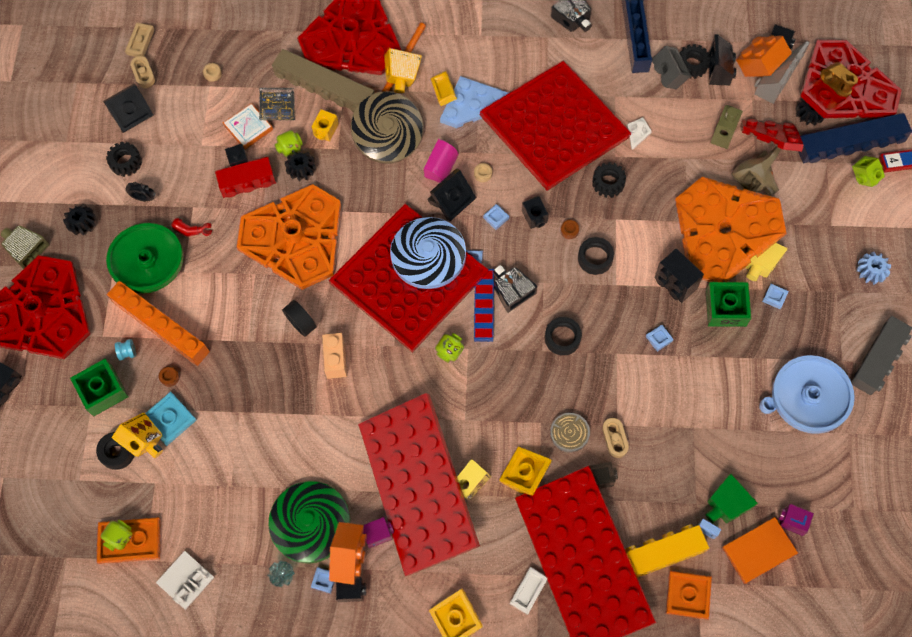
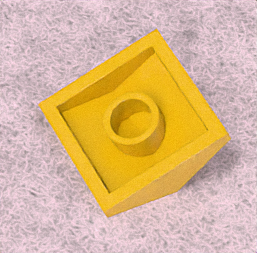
M518 446L499 481L519 493L533 496L552 460Z
M460 589L429 610L443 637H470L483 627L463 589Z

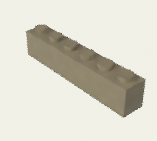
M285 49L281 50L272 63L274 74L278 78H284L293 85H299L310 93L314 92L325 100L334 101L338 106L349 108L352 112L355 111L363 99L375 94L374 90Z

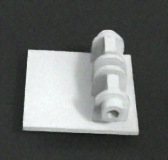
M184 551L156 583L177 604H180L186 610L214 577Z

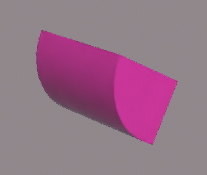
M438 139L424 167V177L439 183L450 174L459 155L457 150L449 143Z

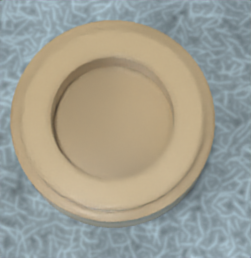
M215 63L207 64L203 69V74L208 81H217L222 75L219 65Z
M485 163L478 164L474 169L475 179L479 182L489 181L492 177V168Z

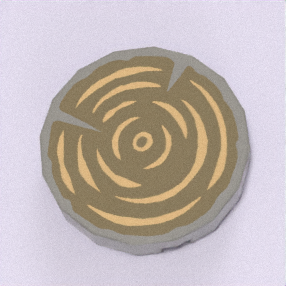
M564 413L558 416L552 423L550 429L552 442L559 450L564 452L579 451L588 442L590 427L582 416L575 413Z

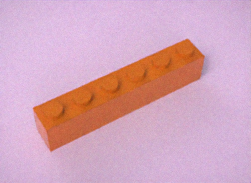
M118 281L106 294L113 304L196 366L209 354L210 351L203 342L121 281Z

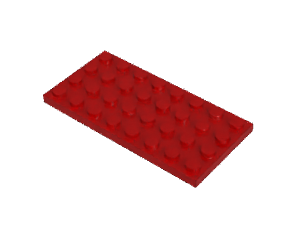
M430 394L420 395L359 423V429L388 522L390 521L394 531L392 536L404 575L410 576L480 547Z
M586 466L537 488L533 496L525 493L515 498L570 637H624L657 623L590 466Z

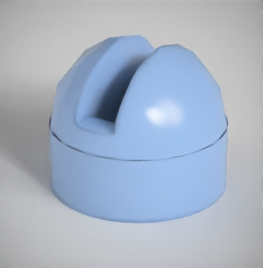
M765 397L761 400L759 409L762 413L770 414L776 410L773 398Z

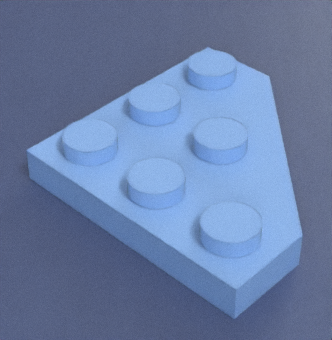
M460 76L454 88L457 99L446 105L440 118V123L459 128L464 123L483 119L479 115L480 110L509 93Z

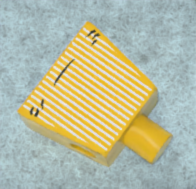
M389 48L385 54L386 81L395 84L394 92L404 93L405 86L410 87L413 84L422 55Z

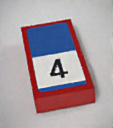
M912 150L880 154L879 160L883 167V172L912 169Z

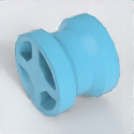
M128 339L123 343L115 342V351L119 361L124 360L126 357H136V350L132 339Z

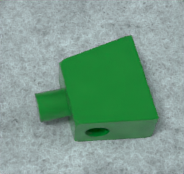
M730 474L707 501L712 509L705 516L713 524L720 518L725 523H729L752 510L758 503Z

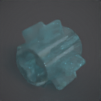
M280 560L278 564L274 562L270 566V572L267 576L271 584L282 588L284 584L288 586L291 583L295 572H293V568L288 562Z

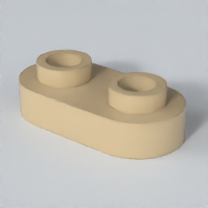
M144 56L134 57L131 61V68L138 85L142 88L151 87L155 83V78L148 60Z
M609 418L602 427L608 452L615 458H622L629 449L625 431L620 420ZM609 427H614L616 431L610 432ZM620 446L621 451H616L614 447Z

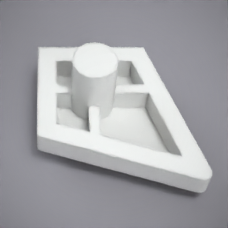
M644 118L627 124V129L632 133L629 139L631 149L633 150L652 131Z

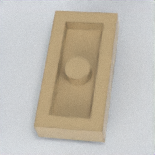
M136 23L125 50L126 54L134 57L144 56L154 33V27Z

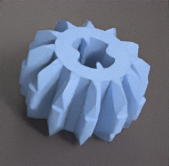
M874 251L870 255L864 254L857 264V272L861 273L859 278H866V283L871 280L873 285L877 284V282H884L886 277L890 275L891 264L887 263L888 258L883 259L882 253L877 256Z

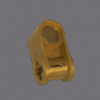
M840 62L828 66L820 74L822 81L842 97L850 96L852 87L858 82L857 76Z

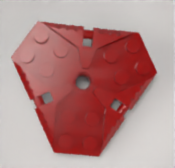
M333 0L323 11L324 16H318L297 37L305 59L331 70L342 71L343 69H348V72L354 71L357 73L382 75L385 72V54L389 48L402 51L390 23L387 24L388 19L380 0Z
M817 40L813 47L800 96L823 118H856L857 116L861 118L888 117L897 113L902 90L877 67L872 69L869 66L871 62L847 40ZM836 62H840L851 73L855 74L858 82L852 87L851 95L842 97L824 83L820 75L823 69Z
M38 255L11 280L14 284L9 289L5 286L0 290V348L21 352L27 350L32 354L65 359L90 335L84 305L79 298L81 293L74 264L71 261Z

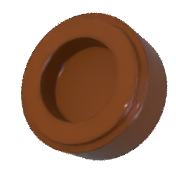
M574 220L564 221L561 225V235L566 239L576 238L579 234L578 223Z
M164 367L159 372V380L164 386L172 387L178 383L179 373L174 367Z

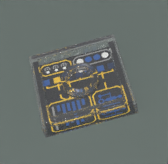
M259 88V120H295V88Z

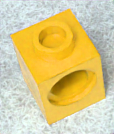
M321 109L311 126L313 135L319 140L330 142L339 126L337 115Z

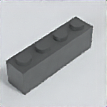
M891 316L883 325L852 378V385L870 396L875 391L880 392L885 384L883 381L885 375L889 376L894 369L893 361H897L903 353L901 347L903 344L906 346L912 337L909 334L912 327Z

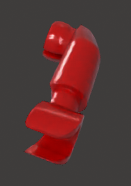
M175 218L171 224L175 231L187 237L200 235V233L209 236L212 233V230L204 229L211 228V223H205L201 227H190L182 222V219Z

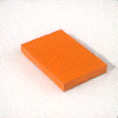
M159 517L121 520L132 528L130 531L133 536L124 549L118 550L115 548L113 551L102 545L105 541L101 538V533L110 521L98 522V564L160 559Z
M775 517L722 547L744 584L798 554Z

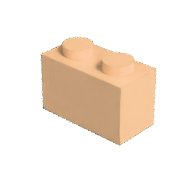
M342 333L322 335L324 370L327 379L347 377L345 344Z

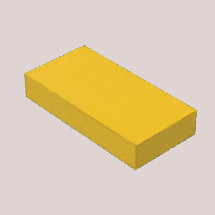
M447 71L430 78L440 106L457 99Z

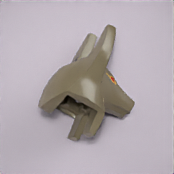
M776 146L769 153L764 150L756 158L748 159L738 165L731 175L749 191L759 193L761 190H764L769 195L775 194L779 191V188L773 177L771 164L778 156L781 148Z

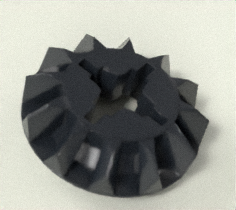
M133 182L128 183L125 191L133 199L143 202L154 200V190L148 188V185Z

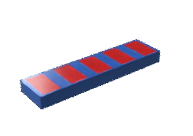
M488 269L489 272L475 286L474 342H493L494 269Z

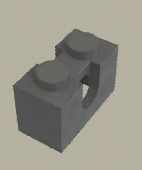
M665 46L652 58L654 69L657 73L661 74V83L665 88L677 90L691 77L677 48Z

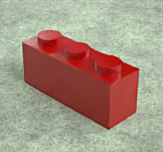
M268 157L215 171L219 190L223 198H231L240 193H249L255 189L268 188L276 184Z

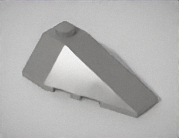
M806 41L794 50L771 76L759 77L755 84L757 89L754 95L774 104L804 56L810 42Z

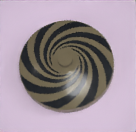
M378 92L366 97L356 107L351 120V135L358 150L367 158L384 164L396 163L408 158L419 146L423 134V121L417 107L408 98L394 92Z

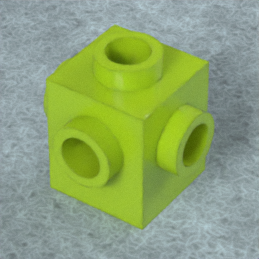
M864 156L852 166L859 185L873 187L885 177L879 158Z

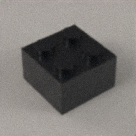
M674 249L659 263L654 278L661 287H665L669 291L673 299L683 303L698 289L704 274L678 249Z

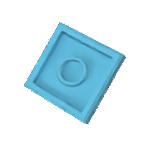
M169 392L145 413L162 433L160 440L166 446L197 420L172 392Z

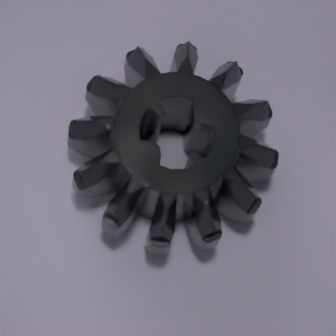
M803 98L797 104L796 117H801L800 122L805 121L806 126L810 123L815 126L817 123L821 124L824 118Z
M300 150L299 153L293 151V156L288 155V161H285V170L292 179L297 178L300 182L302 178L307 180L308 175L313 176V170H316V165L314 164V157L310 156L309 152L303 153Z
M75 204V208L69 207L70 212L64 213L66 218L63 219L67 230L75 235L79 233L85 235V231L91 232L90 227L96 226L94 221L97 219L93 213L94 211L84 204L81 206Z

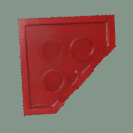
M756 119L741 121L742 133L746 135L753 133V135L757 136L756 139L766 143L773 141L777 144L778 148L783 150L802 152L804 144L794 124H776L774 121L758 122Z

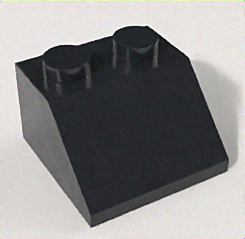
M715 34L709 50V85L730 86L732 79L736 78V68H733L736 53H733V45L720 35Z

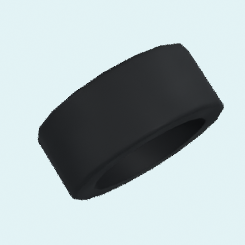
M592 237L581 244L578 253V263L585 272L593 275L603 274L612 266L614 249L609 241L600 237ZM592 247L601 248L606 252L607 260L599 265L589 263L585 259L587 249Z
M291 301L282 309L289 322L304 337L317 328L314 320L297 301Z
M558 317L547 325L545 344L554 354L560 356L572 354L580 345L582 338L581 328L573 319ZM563 326L570 328L575 337L571 345L560 346L554 343L552 340L554 329Z

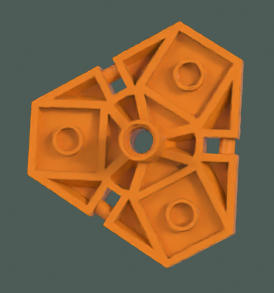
M705 177L698 179L675 198L681 234L684 235L682 241L685 257L704 274L702 280L708 282H728L751 263L750 259L756 256L758 258L787 234L779 198L747 189L739 190L737 186ZM734 196L739 197L738 202L733 200ZM724 228L731 229L728 233L721 232ZM697 231L698 235L691 236V232ZM747 246L750 250L744 253L742 250Z
M312 184L281 198V203L277 205L272 202L241 216L237 249L265 268L270 267L275 274L299 289H306L334 275L337 247L335 237L338 236L341 202ZM284 209L286 210V212H284V213H281V214L279 213V211H281V210H284Z

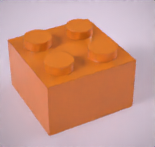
M759 36L752 40V44L741 52L736 61L745 77L771 76L792 52L783 36Z
M339 522L330 546L329 581L354 584L356 576H360L366 551H363L367 537L366 534H363L364 525Z

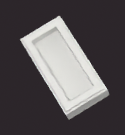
M530 567L513 596L510 605L528 615L543 589L547 577Z

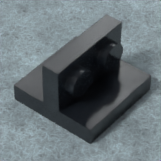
M135 83L103 101L108 112L123 133L154 116Z
M456 168L430 191L431 196L427 200L430 205L440 208L447 220L452 221L477 197L461 170Z

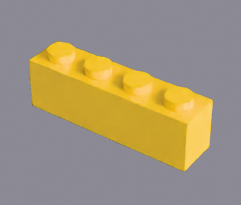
M690 524L681 528L682 532L674 534L671 531L662 535L663 539L655 541L653 538L643 542L644 546L636 548L631 546L626 548L625 550L637 578L705 553L709 546L700 526L693 527Z

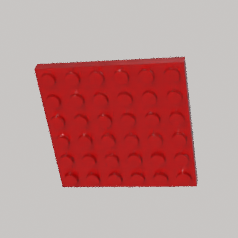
M564 61L480 110L479 114L546 191L629 139L632 134Z
M404 204L329 279V283L413 353L486 276L489 270L466 252L465 264L460 274L453 281L442 287L422 289L411 286L403 281L392 265L391 244L397 232L404 225L413 220L423 218L408 205Z

